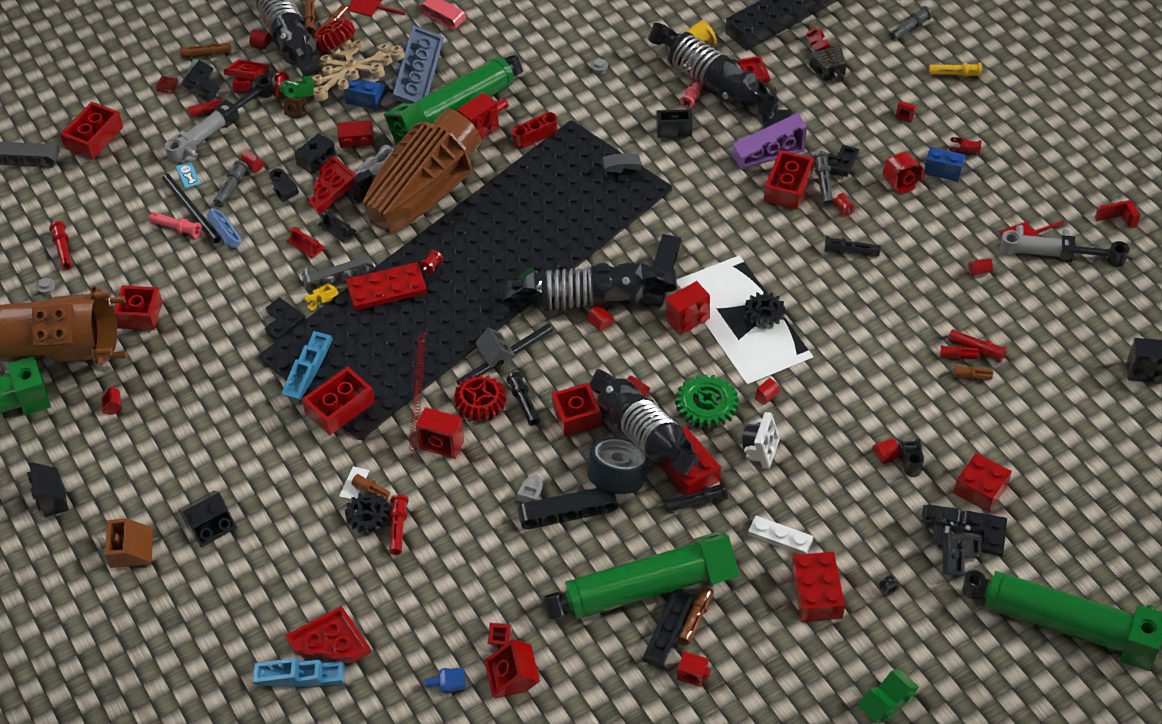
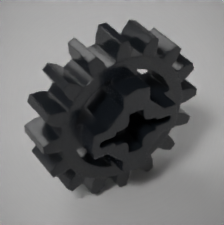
M764 291L763 295H760V293L756 292V297L750 295V299L746 300L744 305L745 318H750L749 323L756 322V327L760 324L763 325V328H766V325L773 327L774 322L780 324V319L783 320L785 314L784 301H779L780 296L773 297V293L767 295L766 291Z
M366 491L365 496L358 493L359 498L352 497V503L346 504L345 515L347 523H350L352 529L357 527L358 532H361L362 529H365L366 533H369V529H373L376 532L377 526L383 528V522H388V515L390 513L388 502L384 501L383 496L377 497L376 492L373 495H369V491Z

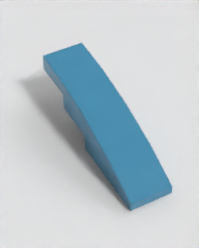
M313 331L308 346L304 345L299 360L296 359L281 393L282 395L297 400L302 398L328 351L333 339L332 336Z
M296 658L255 663L253 683L254 685L278 687L342 685L345 679V664L343 661L322 664L320 660L298 662Z

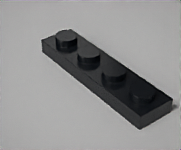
M680 590L673 591L644 653V662L663 669L694 601V595Z

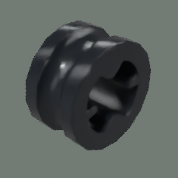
M893 575L885 577L878 585L879 589L883 590L885 596L891 595L900 586L898 581H895Z

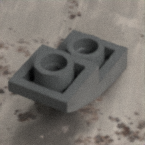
M614 154L602 158L604 169L611 173H622L623 168L640 171L642 167L641 159L637 154Z

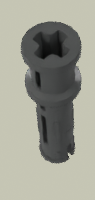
M923 6L920 8V11L911 14L907 21L889 32L890 39L896 41L912 28L919 27L925 20L931 19V10L927 6Z
M818 152L813 155L816 164L815 173L819 177L822 204L831 205L833 196L829 178L831 167L828 166L827 160L829 155L826 152Z
M241 160L234 162L232 171H229L227 174L226 182L213 200L216 206L223 207L235 186L242 182L244 173H247L249 170V166Z

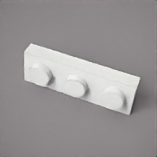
M755 516L748 531V536L797 554H807L813 541L812 535L759 516Z

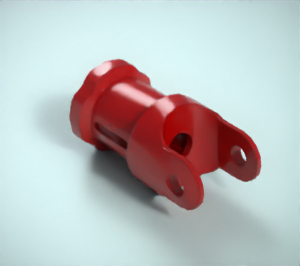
M279 72L274 76L276 81V98H278V94L284 95L280 92L279 85L282 81L289 80V75L286 72Z
M950 138L951 142L960 144V147H950V152L962 154L968 152L980 155L982 140L970 141L967 138Z

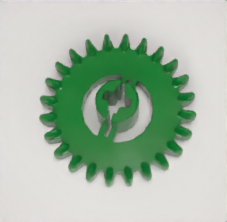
M705 374L701 378L700 375H697L696 379L689 378V382H683V386L678 388L675 399L677 412L680 411L681 418L685 416V422L692 418V426L699 421L700 428L706 423L708 429H710L713 422L715 427L718 428L719 421L725 425L726 419L731 421L732 416H736V410L739 409L738 392L734 390L733 385H729V381H722V377L716 379L715 375L708 377ZM715 393L720 396L721 403L716 401ZM694 396L698 398V407L693 401Z

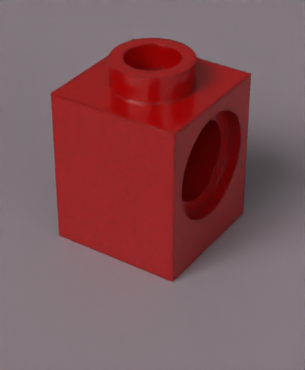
M684 651L677 668V680L702 687L704 680L708 681L711 673V668L708 667L709 659Z

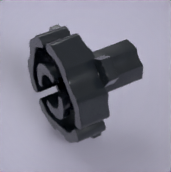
M923 505L922 518L924 519H921V523L934 525L932 545L943 547V533H952L953 528L970 530L971 527L967 525L969 514L967 511L961 512L960 509L937 505Z

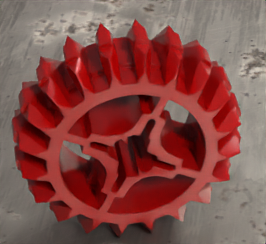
M344 17L335 19L332 22L330 21V23L320 27L312 37L316 42V49L320 52H327L346 43L347 40L354 36L356 31L352 21Z
M481 374L479 377L473 375L472 379L465 378V382H460L459 387H456L454 404L459 415L463 414L464 419L470 418L471 422L475 419L479 423L482 419L488 421L489 417L495 419L496 414L500 415L501 410L505 407V389L502 387L501 382H497L496 378L490 379L489 375L483 377Z

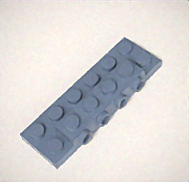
M413 25L408 42H404L402 46L405 57L398 60L400 65H397L394 73L397 77L394 76L391 86L394 87L391 99L412 104L429 94L444 37Z

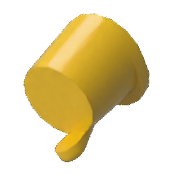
M704 20L699 21L683 32L692 33L696 38H699L711 47L717 43L714 31Z

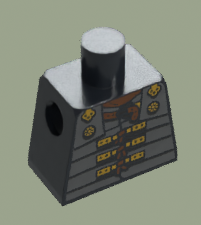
M840 45L810 53L809 66L823 81L831 79L836 83L843 81L847 64Z

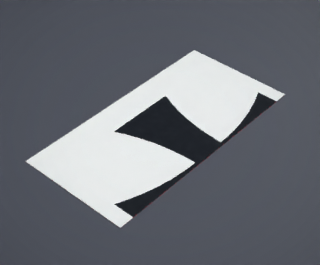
M740 255L677 279V284L681 289L698 281L710 294V319L705 324L747 384L813 358L811 352L785 317L783 320L780 319V324L774 322L773 327L766 325V328H763L762 324L756 327V322L749 323L750 318H745L744 305L746 300L750 299V295L756 297V292L763 295L765 289Z

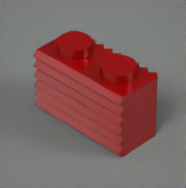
M372 120L339 122L338 140L340 148L373 146L374 129Z

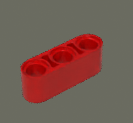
M547 112L515 126L512 129L513 146L522 149L549 137L558 130L557 115Z

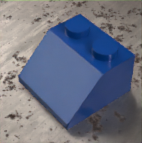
M348 79L349 87L343 90L345 103L377 110L389 89V85L362 79L354 81Z
M930 147L926 158L924 174L958 182L967 155Z

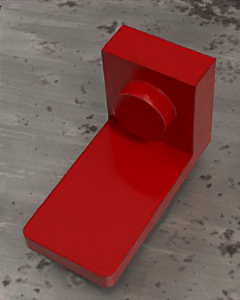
M1127 200L1099 206L1096 211L1095 220L1101 221L1122 216L1124 222L1131 229L1137 227L1141 215L1133 201Z

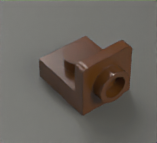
M308 96L297 98L285 97L284 114L288 116H301V107L308 102Z

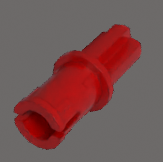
M221 99L206 103L203 101L202 104L188 107L191 118L205 113L208 115L209 112L214 111V107L222 102Z
M941 345L940 358L977 360L979 358V349L961 347V345L958 347Z

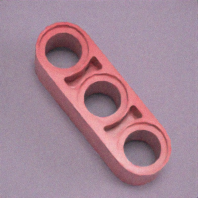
M426 0L420 5V10L425 16L451 30H455L466 20V15L461 9L444 0Z

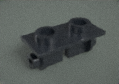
M330 211L322 212L321 217L323 220L318 225L341 241L345 242L357 232L349 224L332 215Z

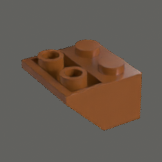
M129 518L107 520L105 556L109 567L151 565L153 528Z

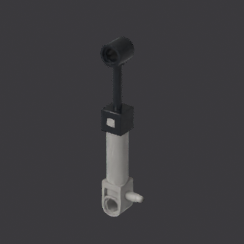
M267 74L257 76L255 78V89L233 104L225 99L214 107V112L187 132L182 130L165 143L168 160L172 163H178L189 155L197 158L196 146L221 127L225 126L228 128L239 120V108L257 95L261 98H269L274 94L271 77Z

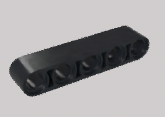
M662 234L652 268H674L681 237ZM654 286L644 294L643 304L662 307L667 292H663L661 288Z
M594 488L522 503L518 506L517 511L522 528L534 529L611 513L617 510L619 505L614 493Z

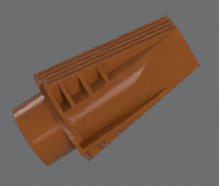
M445 109L432 124L427 121L416 123L408 131L381 167L363 200L371 223L393 235L437 204L473 170L469 156L481 144V136L475 126L465 116L455 110Z

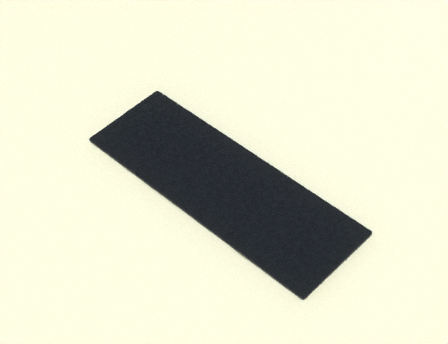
M569 121L378 264L371 272L374 273L418 262L420 267V262L429 256L428 253L431 250H435L442 255L443 262L435 267L434 273L427 274L420 268L427 288V294L355 311L347 288L260 353L259 359L287 381L295 360H299L304 345L308 346L313 331L332 336L333 339L304 396H307L348 366L373 388L375 403L342 426L355 438L363 440L414 399L415 382L422 384L423 387L421 389L424 391L478 347L476 341L487 327L498 331L533 303V301L524 297L516 305H504L501 296L502 283L514 280L527 267L533 268L536 272L551 270L554 280L555 271L558 269L562 280L563 269H566L567 274H569L571 268L573 270L669 194L672 191V185L643 166L640 171L623 168L622 173L606 171L602 158L623 153L576 122ZM426 340L424 363L418 364L416 368L417 344L420 341ZM416 370L423 373V381L418 378L415 381Z

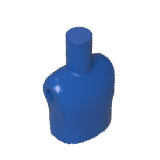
M464 668L440 669L437 678L425 679L426 688L438 686L443 694L466 690Z

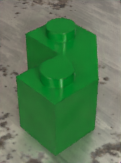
M892 670L879 687L870 688L857 706L875 723L888 722L899 709L914 700L916 697L915 692L919 686L902 670Z

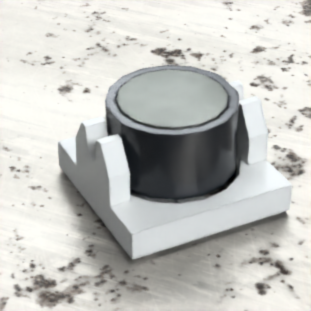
M765 412L762 419L755 420L754 424H747L742 438V447L744 453H746V458L760 461L762 468L769 469L780 440L772 413Z

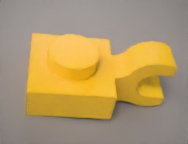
M327 283L312 291L313 294L305 296L304 300L306 302L312 300V303L307 306V309L312 311L318 307L320 301L322 303L329 302L339 294L337 288Z

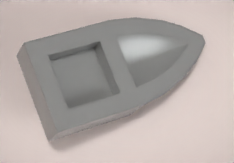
M539 475L530 476L522 483L516 500L526 503L539 499L543 486Z

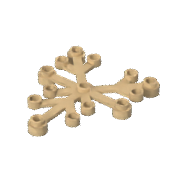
M349 39L340 48L337 47L330 50L333 57H345L346 62L332 60L329 55L320 57L319 64L325 77L315 75L312 79H314V85L327 83L314 89L315 100H326L329 97L327 91L336 83L340 90L347 89L349 84L345 78L346 74H348L351 81L359 78V70L371 72L373 78L383 77L385 71L380 63L388 65L392 63V60L403 59L405 57L403 48L401 46H394L389 52L388 44H381L378 46L379 51L374 56L359 61L354 60L352 55L364 47L362 40H355L352 43ZM372 62H376V64H373L372 66L365 65Z

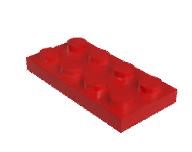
M418 262L346 279L355 311L427 294V288Z

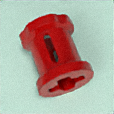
M844 193L836 195L832 202L835 207L841 210V214L845 217L851 215L856 208L854 203L848 201Z
M431 250L428 253L429 256L420 262V268L427 274H433L435 267L443 262L442 255L435 250Z

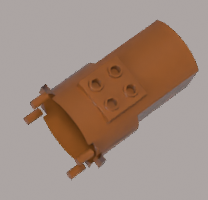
M92 287L90 294L56 296L50 301L0 305V361L15 362L23 358L35 356L36 360L56 359L58 362L94 360L95 365H104L103 359L111 360V354L113 359L127 358V351L113 352L117 343V321L113 306H109V298L111 304L125 303V296L111 297L110 291L101 292L100 288Z

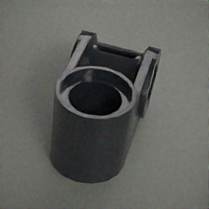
M276 168L269 173L272 181L271 187L282 202L299 194L296 184L288 177L284 170Z
M920 439L907 442L899 440L900 458L904 472L911 477L919 476L924 463Z

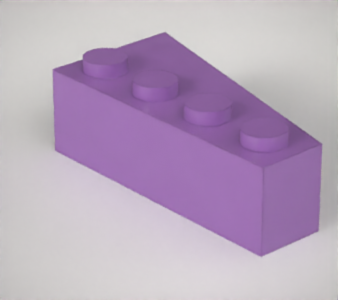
M796 113L733 143L732 157L740 170L776 160L780 150L794 154L804 152L807 126L799 113Z

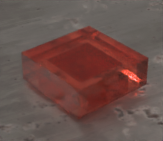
M161 76L155 87L156 91L172 94L178 84V79Z

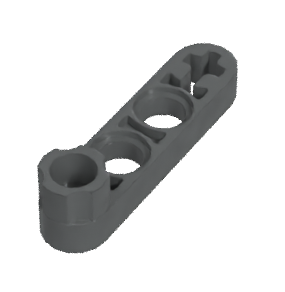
M361 257L319 272L311 267L306 268L301 273L305 290L312 292L327 283L334 286L346 282L348 278L369 274L374 270V265L371 258ZM346 270H352L349 273H343ZM328 276H334L331 279H325Z

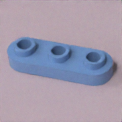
M211 208L207 214L208 221L215 227L217 234L222 237L226 246L237 248L242 242L241 237L222 212Z

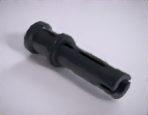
M826 235L824 252L828 250L837 251L839 254L852 252L879 257L881 245L846 241L843 237L836 239Z
M513 372L507 376L506 381L512 388V395L518 399L528 425L535 426L540 422V418L528 395L529 388L523 382L522 373Z
M720 482L719 485L708 488L705 486L702 488V491L665 500V503L670 513L704 502L711 504L712 501L722 498L726 500L728 499V493L724 482Z

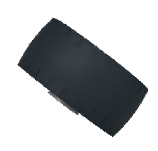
M618 437L603 438L595 442L591 448L587 464V476L594 486L603 491L614 494H630L638 491L643 486L648 472L649 458L631 440Z

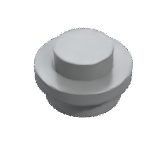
M596 59L592 61L591 68L594 73L603 74L608 68V63L603 59Z
M43 278L36 284L37 291L42 295H50L55 288V282L51 278Z

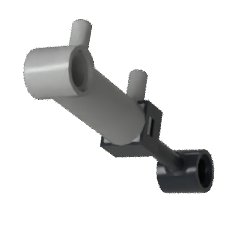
M1017 225L1016 231H1005L1000 245V251L1007 256H1013L1016 253L1059 257V261L1072 262L1074 253L1107 256L1109 264L1115 267H1121L1126 263L1130 250L1128 244L1122 241L1113 242L1109 249L1075 246V236H1070V231L1067 229L1062 231L1061 239L1023 235L1022 225Z

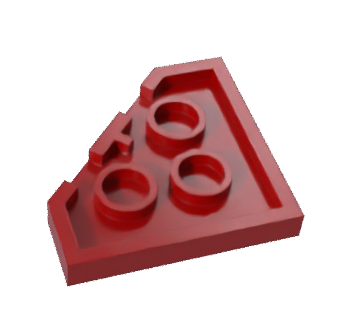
M334 155L320 166L319 179H316L313 187L314 195L309 199V204L319 214L328 209L333 202L340 199L350 188L354 187L353 177L356 174Z
M342 606L285 635L295 655L353 663L372 653L369 645Z

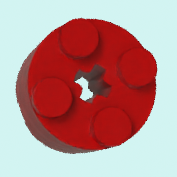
M907 151L898 153L893 157L890 156L884 162L885 166L882 172L884 180L901 194L913 191L918 181L921 183L924 178V168Z

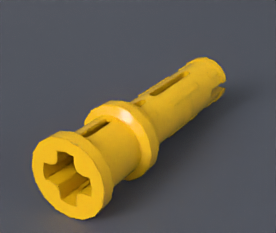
M962 63V65L930 64L929 75H961L963 78L967 76L981 78L982 63Z

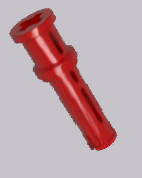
M62 221L52 222L49 230L53 234L52 242L56 245L60 267L62 270H67V264L70 270L73 265L67 246L69 238L65 233L66 225Z
M954 329L951 330L950 337H948V341L968 348H978L981 355L997 359L1000 363L1004 360L1008 348L995 345L990 340L986 342Z
M397 494L393 495L390 499L392 511L389 513V518L392 520L389 553L392 555H400L402 553L404 521L408 516L406 505H408L409 499L405 495Z

